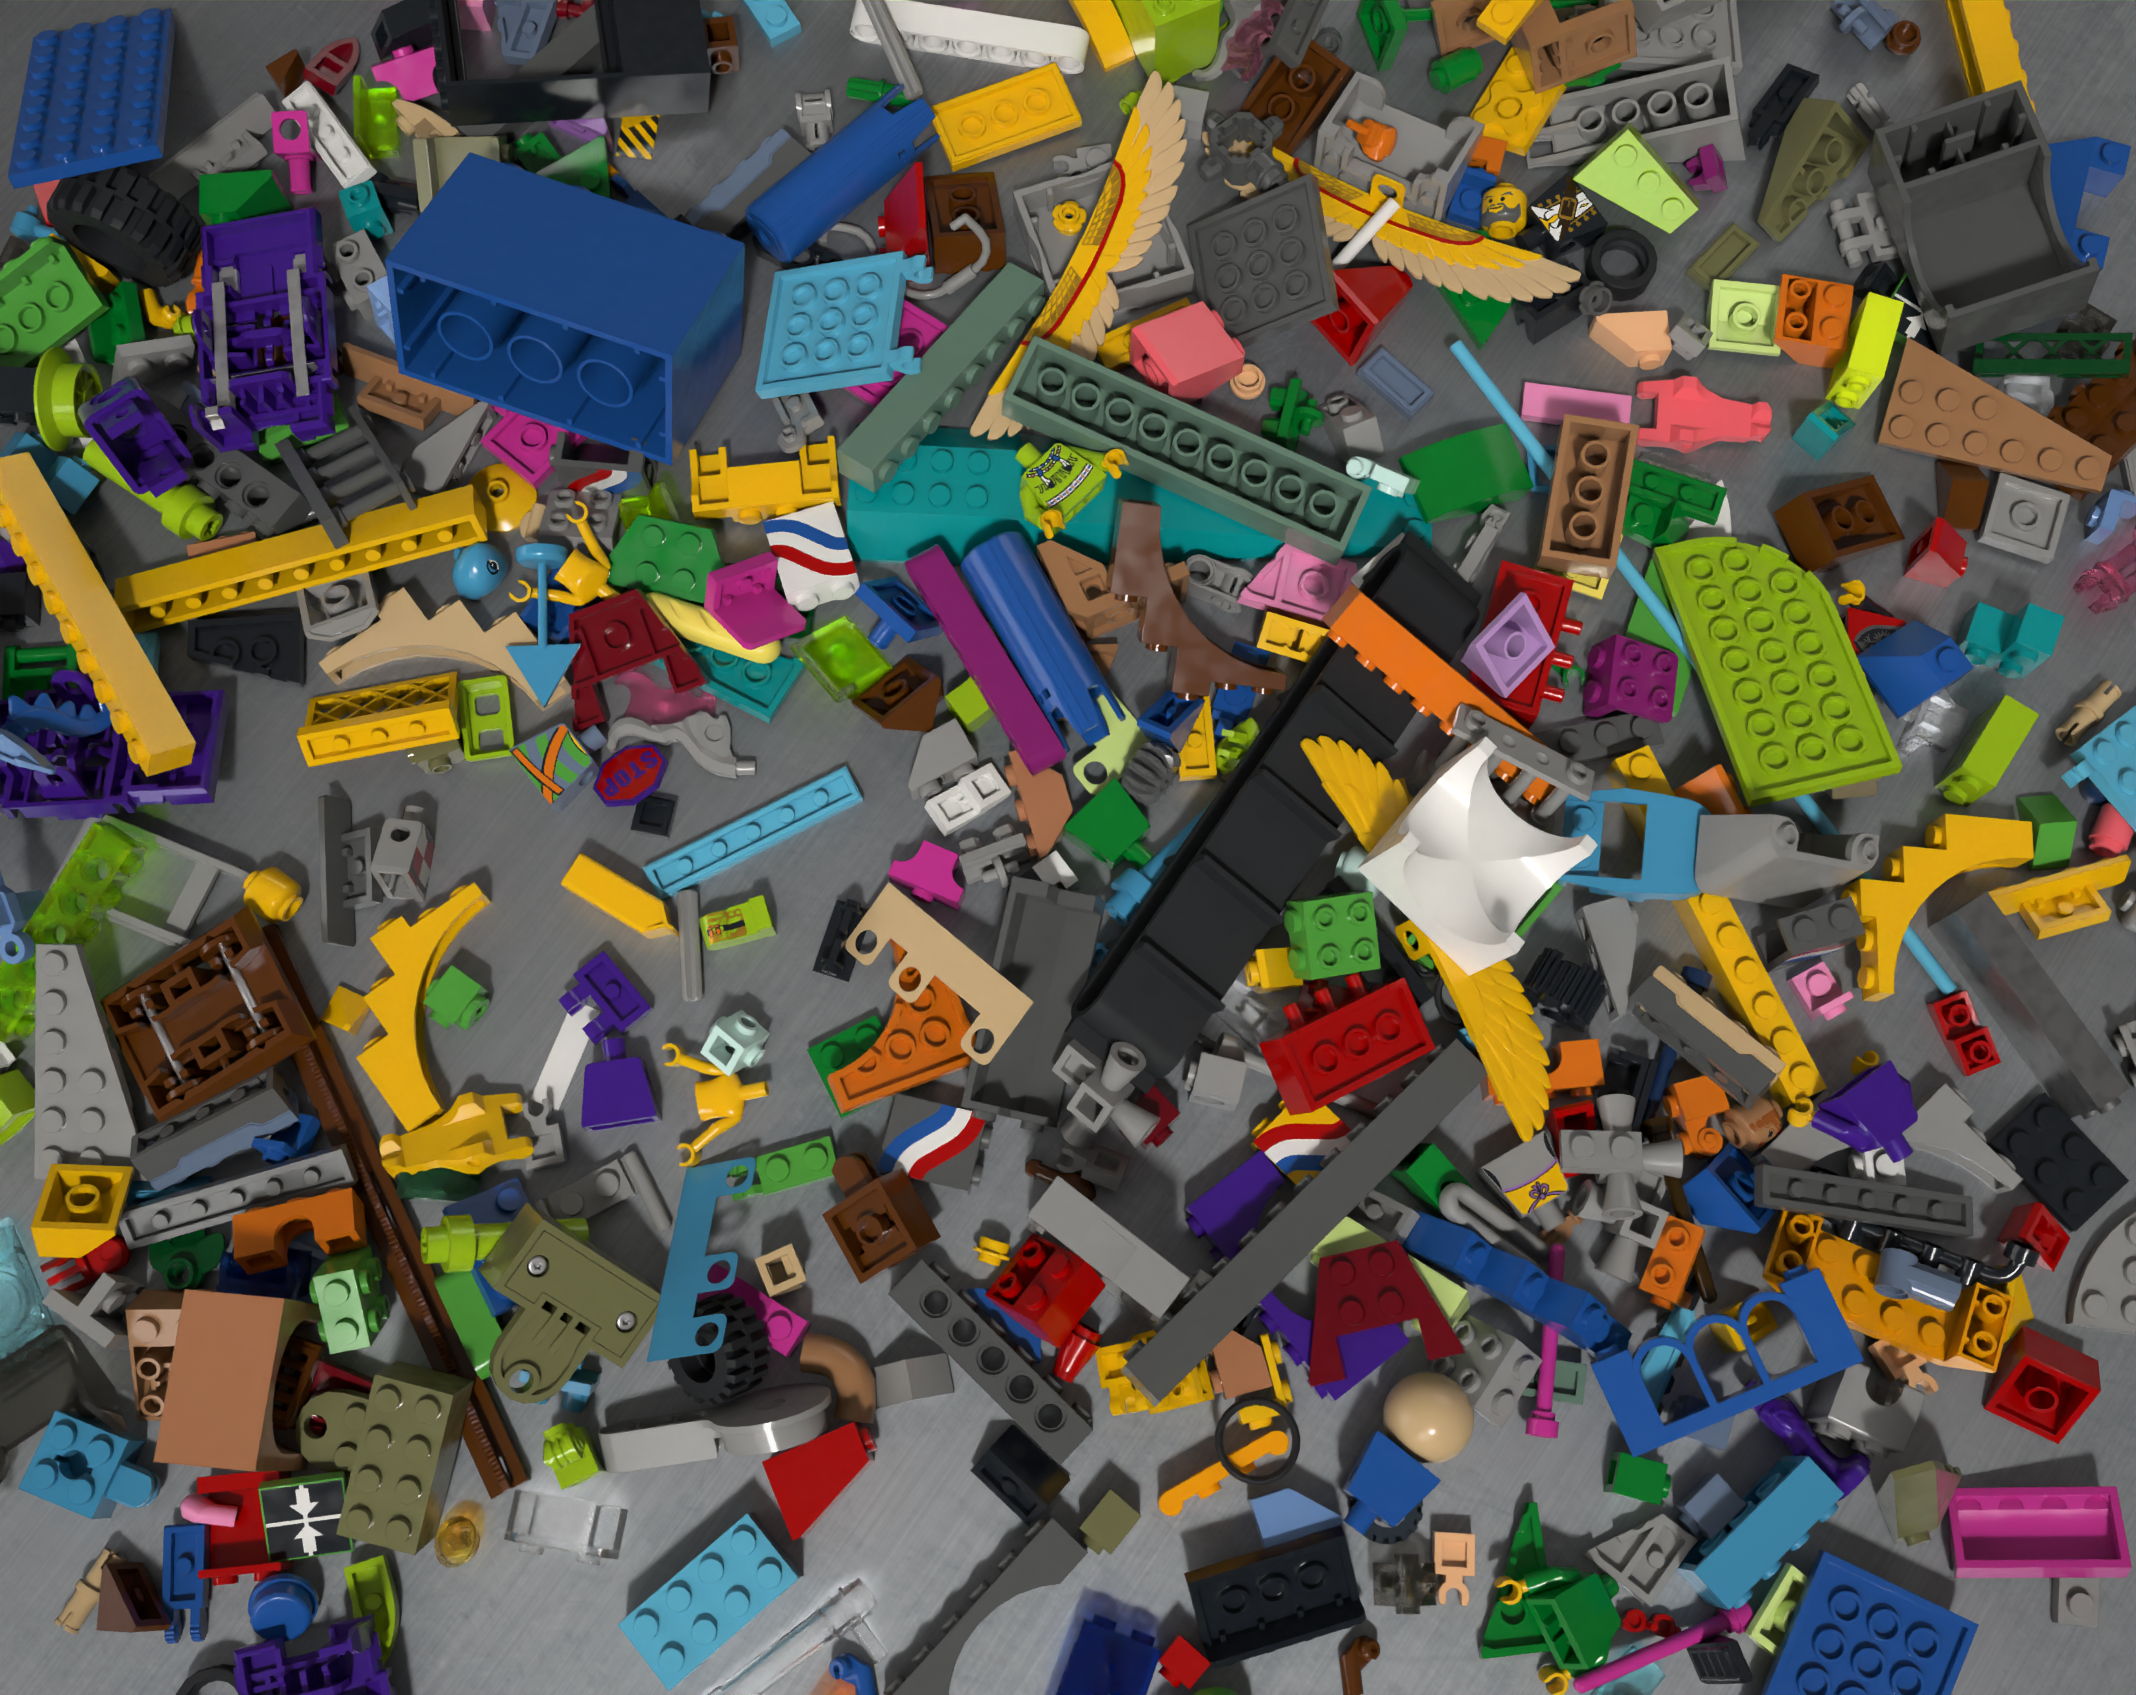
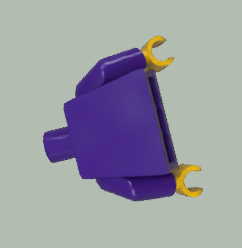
M1869 1050L1864 1053L1862 1059L1859 1056L1854 1057L1850 1070L1855 1077L1819 1103L1818 1107L1820 1110L1814 1111L1812 1101L1809 1098L1801 1097L1796 1100L1795 1108L1797 1110L1794 1108L1788 1109L1787 1120L1795 1127H1805L1809 1122H1812L1813 1128L1836 1138L1860 1153L1883 1147L1891 1161L1896 1163L1908 1157L1914 1151L1902 1132L1918 1120V1114L1913 1105L1912 1089L1909 1080L1897 1072L1891 1060L1878 1064L1880 1060L1877 1052Z

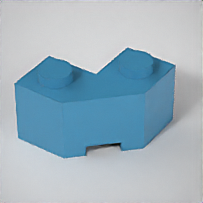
M31 431L30 434L16 432L1 451L0 457L29 452L63 512L75 515L100 481L90 473L93 468L75 455L71 459L56 455L48 449L49 447L41 435L34 431Z

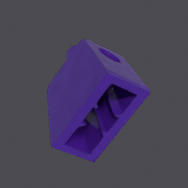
M624 1038L603 1040V1062L590 1063L585 1066L581 1116L582 1128L588 1132L661 1122L662 1115L646 1062L641 1057L627 1058Z

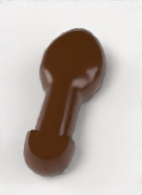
M1031 1159L1025 1164V1173L1032 1179L1037 1178L1052 1184L1056 1177L1059 1176L1090 1201H1093L1096 1197L1097 1191L1093 1183L1080 1178L1082 1174L1077 1172L1062 1173L1042 1164V1161L1037 1159Z

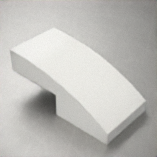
M989 763L962 777L958 785L928 800L924 808L943 836L946 837L1010 796L1011 791L992 763Z

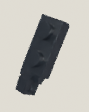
M1787 63L1752 111V118L1749 122V127L1752 129L1748 133L1749 143L1747 148L1760 152L1768 143L1770 136L1778 138L1781 132L1785 131L1786 126L1803 98H1809L1817 87L1820 75Z

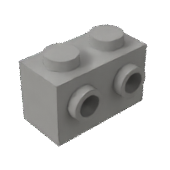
M362 229L325 247L332 260L326 263L336 283L343 281L347 288L341 292L352 312L358 309L364 320L367 321L373 318L374 315L366 286L386 276L387 272L368 235Z

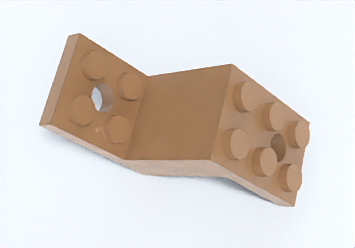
M1434 0L1430 2L1437 48L1441 57L1460 48H1475L1496 40L1476 26L1478 17L1491 0ZM1544 0L1510 39L1535 95L1636 57L1635 8L1632 1L1619 0L1560 23L1550 1ZM1474 16L1470 21L1464 22L1468 17ZM1602 37V40L1594 43V41Z

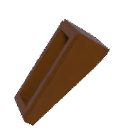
M291 1334L280 1362L273 1403L275 1400L287 1404L288 1407L284 1408L273 1404L272 1423L283 1427H291L296 1424L301 1409L306 1404L325 1345ZM290 1351L307 1355V1361L304 1362L289 1357ZM285 1367L302 1372L300 1378L284 1373ZM283 1384L295 1388L294 1393L291 1394L278 1389L279 1385Z

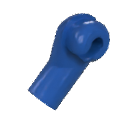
M841 1653L832 1659L829 1671L833 1678L836 1680L841 1678L855 1686L856 1695H877L873 1670L870 1664L852 1653Z

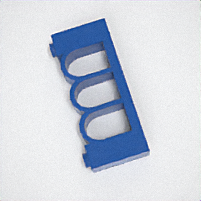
M1803 1263L1784 1271L1785 1280L1777 1283L1781 1293L1764 1290L1751 1294L1743 1300L1738 1308L1736 1320L1720 1313H1709L1699 1316L1690 1323L1685 1331L1683 1342L1675 1337L1658 1335L1649 1337L1640 1343L1632 1356L1627 1347L1619 1350L1617 1344L1610 1345L1594 1353L1597 1360L1590 1362V1365L1633 1458L1864 1361L1819 1268L1813 1267L1808 1269L1806 1264ZM1767 1300L1779 1301L1786 1305L1792 1313L1813 1357L1808 1362L1772 1377H1769L1747 1328V1319L1752 1308L1760 1302ZM1722 1323L1732 1327L1738 1334L1760 1382L1716 1400L1696 1359L1693 1346L1694 1339L1700 1329L1708 1324ZM1663 1345L1674 1347L1683 1353L1708 1403L1665 1422H1662L1640 1372L1641 1361L1645 1354L1654 1347Z

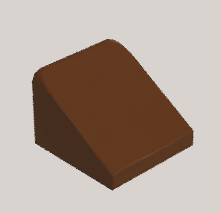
M296 49L266 66L267 71L284 98L300 87L305 80L302 77L306 66Z

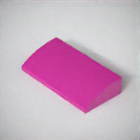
M2117 1486L1956 1488L1946 1510L1954 1578H2127L2132 1568Z

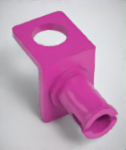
M304 110L272 112L271 123L274 154L288 162L290 193L294 195L313 194L310 162L322 161V157L311 148L308 113ZM286 120H296L300 124V134L294 140L285 139L281 133V126Z

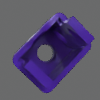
M126 377L107 390L81 404L78 408V416L84 427L133 492L144 494L151 491L154 497L157 498L188 478L183 469L191 464V453L136 378ZM138 424L134 430L124 433Z

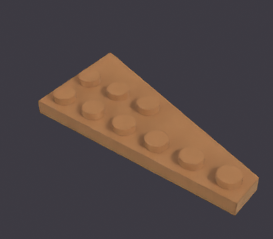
M1907 338L1877 445L2096 494L2102 492L2112 455L1911 338Z

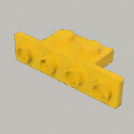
M2127 854L2114 858L2107 857L2096 863L2078 868L2070 867L2062 872L2045 877H2033L2026 882L2012 886H2000L1991 890L1988 894L2005 916L2019 912L2037 940L2108 921L2112 911L2097 890L2122 884L2127 876L2131 859Z

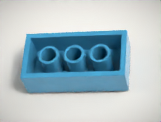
M1783 1456L1741 1498L1747 1505L1713 1539L1702 1537L1688 1552L1676 1572L1707 1605L1730 1610L1732 1607L1738 1609L1752 1597L1753 1591L1751 1588L1761 1578L1767 1580L1780 1569L1782 1563L1779 1559L1789 1549L1795 1551L1810 1538L1808 1530L1818 1520L1822 1523L1837 1511L1839 1506L1836 1502L1844 1493L1809 1456Z

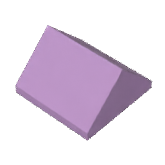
M1520 592L1470 643L1461 662L1497 694L1507 698L1555 648V645L1526 593Z

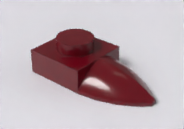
M345 38L329 43L306 65L302 78L330 95L335 96L352 77L353 68L359 56L357 39Z

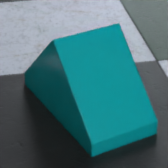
M1828 401L1806 417L1791 439L1819 462L1854 428L1856 423L1831 401Z

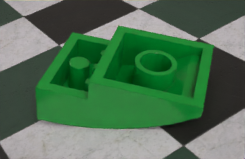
M1506 423L1469 431L1441 440L1406 454L1398 460L1404 474L1420 480L1413 496L1425 524L1483 513L1491 503L1497 505L1520 500L1534 487Z

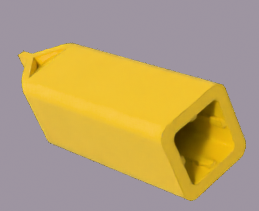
M583 853L578 855L561 882V885L567 891L647 939L670 934L679 938V932L673 927L669 907L664 901Z

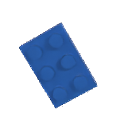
M518 1177L448 1205L442 1213L444 1216L470 1214L474 1224L513 1222L526 1202L529 1204L530 1202ZM485 1260L475 1261L471 1273L492 1317L494 1318L520 1306L490 1286L478 1270Z

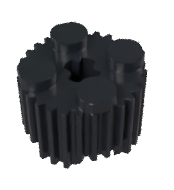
M1545 947L1523 981L1524 992L1521 994L1529 1000L1532 1008L1537 1006V1008L1544 1011L1542 1018L1546 1022L1558 1028H1563L1566 1023L1579 1032H1585L1607 995L1606 986L1601 985L1605 976L1585 963L1581 967L1571 961L1561 960L1564 955L1563 952Z

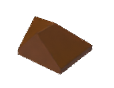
M906 656L853 699L851 703L856 709L884 729L930 732L933 728L937 704L944 699L942 681L936 674Z

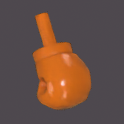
M1352 119L1346 122L1347 128L1357 132L1356 140L1361 144L1365 156L1371 161L1379 163L1384 158L1391 156L1398 137L1395 127L1371 119H1366L1362 124Z

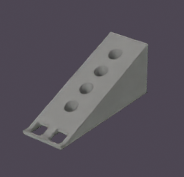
M1727 56L1563 94L1550 114L1551 126H1543L1534 141H1552L1554 154L1534 159L1531 158L1530 149L1526 154L1528 169L1544 166L1582 165L1630 122L1665 163L1688 162L1700 154L1699 148L1710 144L1716 147L1723 161L1746 160L1731 57ZM1589 125H1598L1592 130L1585 129Z

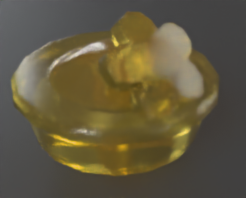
M453 1516L446 1520L439 1528L435 1537L434 1549L439 1562L448 1568L458 1567L469 1562L476 1555L479 1548V1531L471 1520L464 1516Z

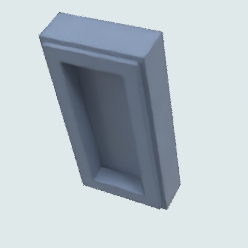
M1383 347L1357 372V376L1409 421L1435 394L1429 386Z

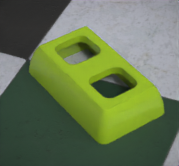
M496 675L460 681L457 684L465 759L470 762H478L513 756L509 752L515 746L507 677L505 675ZM498 695L500 711L497 714L478 716L476 700L483 696ZM502 730L504 746L497 750L482 751L480 734L486 731Z

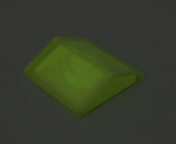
M847 615L791 644L790 647L791 651L836 703L855 699L893 669Z

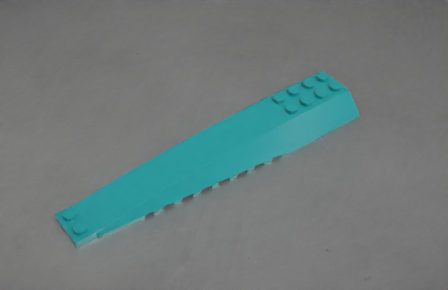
M938 427L933 434H928L920 442L916 453L911 458H906L897 468L893 479L888 483L884 482L875 493L849 478L847 545L852 560L859 562L904 564L908 559L938 544L951 565L961 567L966 554L974 547L989 540L994 535L1015 531L1023 534L1036 559L1037 545L1052 540L1103 565H1109L1119 497L1157 502L1161 506L1160 542L1163 561L1168 560V563H1180L1198 554L1206 555L1217 561L1219 559L1240 558V561H1256L1257 558L1274 557L1285 545L1282 541L1120 469L1122 475L1118 479H1114L1109 471L1104 472L1107 474L1104 489L1066 524L1065 530L1061 529L1056 535L1054 534L1053 538L1048 539L1042 529L1024 518L1019 492L1021 476L1027 469L1015 459L1018 451L1028 442L1033 444L1043 455L1055 443H1061L1066 447L1069 446L1048 436L1017 433L1013 437H1008V431H1006L999 439L989 441L987 440L989 430L981 436L973 437L970 435V429ZM1371 478L1366 480L1355 479L1373 488L1341 558L1375 557L1401 533L1406 535L1408 531H1411L1432 550V523L1425 524L1413 494L1404 493L1403 498L1395 497L1376 489L1379 483Z

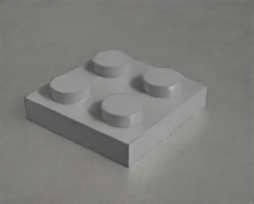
M2000 472L1994 479L1977 542L2049 564L2055 556L2071 495Z

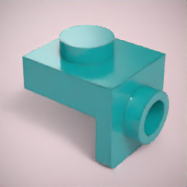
M371 180L338 192L346 217L355 233L364 229L370 241L394 233L392 224Z

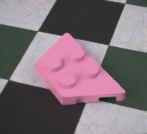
M1285 543L1274 558L1265 565L1255 579L1240 593L1236 603L1330 630L1322 618L1348 587L1353 584L1350 579L1358 572L1357 565L1354 562L1340 559L1337 566Z

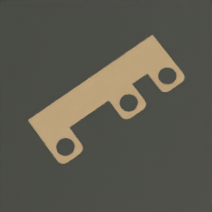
M888 882L847 939V951L862 964L870 965L890 938L908 953L890 976V988L906 1002L912 1003L919 998L933 977H938L980 1013L961 1039V1048L977 1063L981 1065L990 1063L1034 1001ZM865 930L874 932L877 937V945L869 954H861L856 949V939ZM908 967L918 969L921 974L919 986L911 992L904 991L899 984L900 974ZM985 1028L992 1032L994 1044L987 1053L979 1054L973 1050L971 1039L977 1030Z

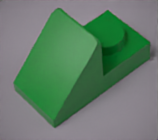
M1632 494L1628 495L1622 528L1623 535L1653 550L1655 547L1686 540L1690 527L1677 501H1674L1664 509H1660Z

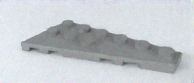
M36 944L34 1179H46L51 1164L130 1166L134 1167L132 1181H147L130 1161L132 1136L140 1133L132 1111L134 1104L116 1048L112 1049L106 1028H109L105 1014L100 1012L94 994L96 986L82 944Z

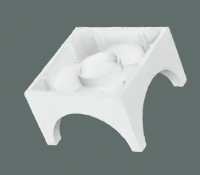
M1486 736L1437 769L1357 868L1468 976L1516 954L1525 943L1515 933L1525 914L1562 875L1590 856L1598 846L1588 834L1573 838L1552 835L1533 827L1511 811L1498 796L1489 779L1487 769L1488 758L1497 746Z

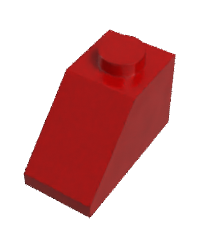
M1936 517L1911 543L1903 577L1947 588L1957 578H1962L1966 571L1968 557H1965L1964 553L1967 542L1944 518Z

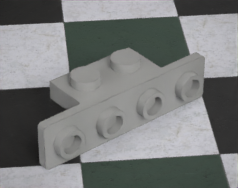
M256 92L149 174V179L157 183L165 192L175 196L176 200H179L199 184V175L245 172L254 169L261 159L268 154L257 139L272 128L271 113L275 112V110L262 93Z

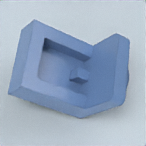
M2111 488L2087 513L2084 524L2089 527L2085 540L2099 545L2115 531L2118 517L2130 520L2135 516L2136 496L2122 489L2115 490Z

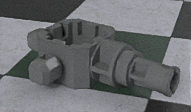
M1212 112L1205 118V127L1210 134V156L1198 168L1199 176L1205 182H1213L1223 176L1231 185L1245 186L1251 182L1261 193H1266L1289 183L1288 174L1284 171V165L1273 157V141L1281 136L1284 131V123L1277 115L1269 116L1259 121L1251 112H1237L1230 118H1226L1221 113ZM1235 139L1239 143L1243 140L1246 143L1253 141L1255 149L1249 153L1248 159L1244 155L1240 158L1236 155L1230 158V151L1228 149L1234 145Z

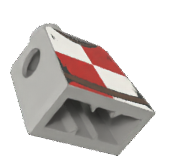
M407 805L404 807L402 819L388 818L384 822L370 871L387 898L425 902L435 842L425 825L427 811L422 807Z

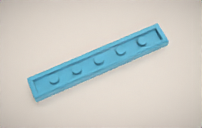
M845 766L643 867L657 897L662 901H666L676 896L679 891L688 890L863 802V798Z

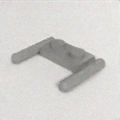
M632 1151L621 1159H616L551 1193L546 1198L531 1204L553 1219L585 1218L589 1221L640 1193L657 1230L661 1232L667 1231L672 1225L637 1151Z

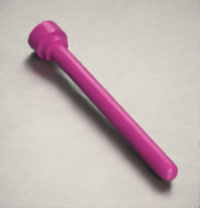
M1555 1243L1549 1250L1547 1276L1563 1282L1565 1248L1563 1245ZM1543 1325L1540 1359L1543 1361L1539 1366L1536 1409L1531 1410V1418H1526L1525 1435L1558 1439L1559 1422L1555 1421L1556 1413H1552L1558 1333Z
M1747 1602L1738 1609L1734 1607L1730 1610L1722 1608L1718 1611L1719 1615L1577 1676L1573 1681V1687L1577 1692L1585 1693L1724 1631L1730 1634L1733 1632L1742 1634L1747 1630L1754 1618V1614Z

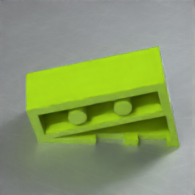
M1630 122L1577 168L1572 180L1669 234L1699 210V200Z

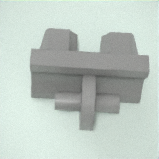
M1006 824L992 832L995 843L982 847L979 838L975 837L961 841L959 843L961 855L958 857L967 885L983 880L984 884L998 879L1002 889L1008 887L1010 884L1007 875L1020 871V865L1031 862L1023 833L1017 834L1011 824Z

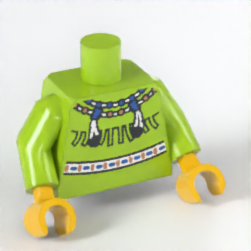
M1030 442L1026 443L1015 456V459L1027 469L1021 476L1019 492L1024 518L1042 529L1048 539L1053 538L1054 534L1056 535L1061 529L1065 530L1066 524L1104 489L1107 474L1104 472L1109 471L1114 479L1121 477L1122 473L1118 466L1122 464L1129 466L1130 464L1124 451L1112 449L1108 453H1102L1074 446L1066 447L1061 443H1055L1043 455Z

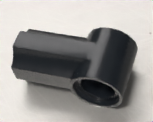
M379 171L369 179L375 186L385 212L414 218L419 217L421 213L417 184L390 180L388 176Z

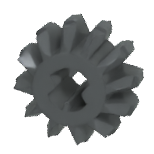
M1155 739L1150 742L1148 741L1143 744L1140 750L1136 751L1135 756L1129 761L1128 767L1124 770L1121 785L1129 796L1138 803L1141 802L1146 806L1159 801L1162 795L1166 794L1167 789L1172 785L1174 778L1178 775L1181 759L1173 751V748L1167 744L1160 743Z

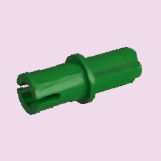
M851 77L846 85V96L849 99L875 103L897 84L886 83V79L883 78L881 82ZM901 91L887 105L904 108L916 101V99L912 101L907 100L903 91Z

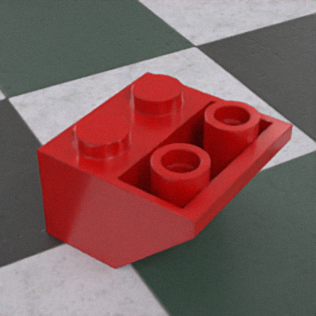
M1032 1233L985 1296L1033 1335L1060 1348L1106 1284L1094 1269L1078 1255Z

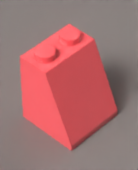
M1203 301L1131 329L1130 363L1148 387L1188 405H1191L1242 373L1245 351L1241 343L1235 337L1230 338L1224 330V323L1220 315L1214 309L1210 311Z

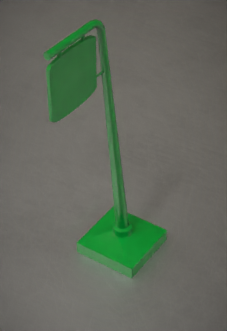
M1361 0L1356 12L1378 72L1392 68L1408 30L1407 23L1433 20L1431 7L1404 9L1403 6H1399L1398 0ZM1549 0L1553 9L1572 8L1577 5L1591 4V6L1599 5V0Z

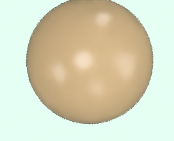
M1417 1372L1401 1379L1389 1392L1383 1408V1425L1387 1437L1421 1464H1439L1457 1456L1468 1444L1474 1428V1411L1469 1405L1466 1393L1452 1378L1437 1372Z

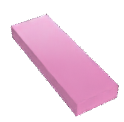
M1525 382L1522 388L1520 417L1523 421L1560 425L1564 414L1630 424L1632 396Z

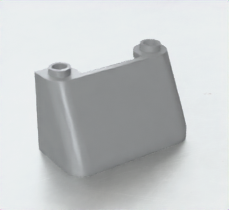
M1356 71L1318 129L1314 167L1369 194L1372 178L1375 174H1380L1400 182L1406 187L1403 208L1440 222L1482 138L1485 124L1475 121L1470 117L1458 116L1451 120L1447 130L1385 104L1386 91L1382 83L1374 77ZM1352 119L1362 124L1366 119H1371L1395 127L1398 137L1391 156L1384 158L1379 163L1371 161L1365 156L1361 144L1356 140L1357 132L1347 128L1346 122ZM1379 185V189L1384 195L1391 198L1397 197V193L1392 187Z
M1775 814L1700 815L1695 881L1700 891L1708 895L1784 908H1804L1873 868L1879 856V835L1870 833L1815 835L1798 833L1795 823L1790 818Z

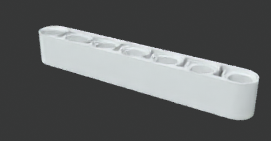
M856 0L850 34L859 41L881 45L862 0ZM883 0L905 49L1033 69L1056 62L1060 72L1065 74H1079L1084 69L1090 36L1082 28L909 0Z

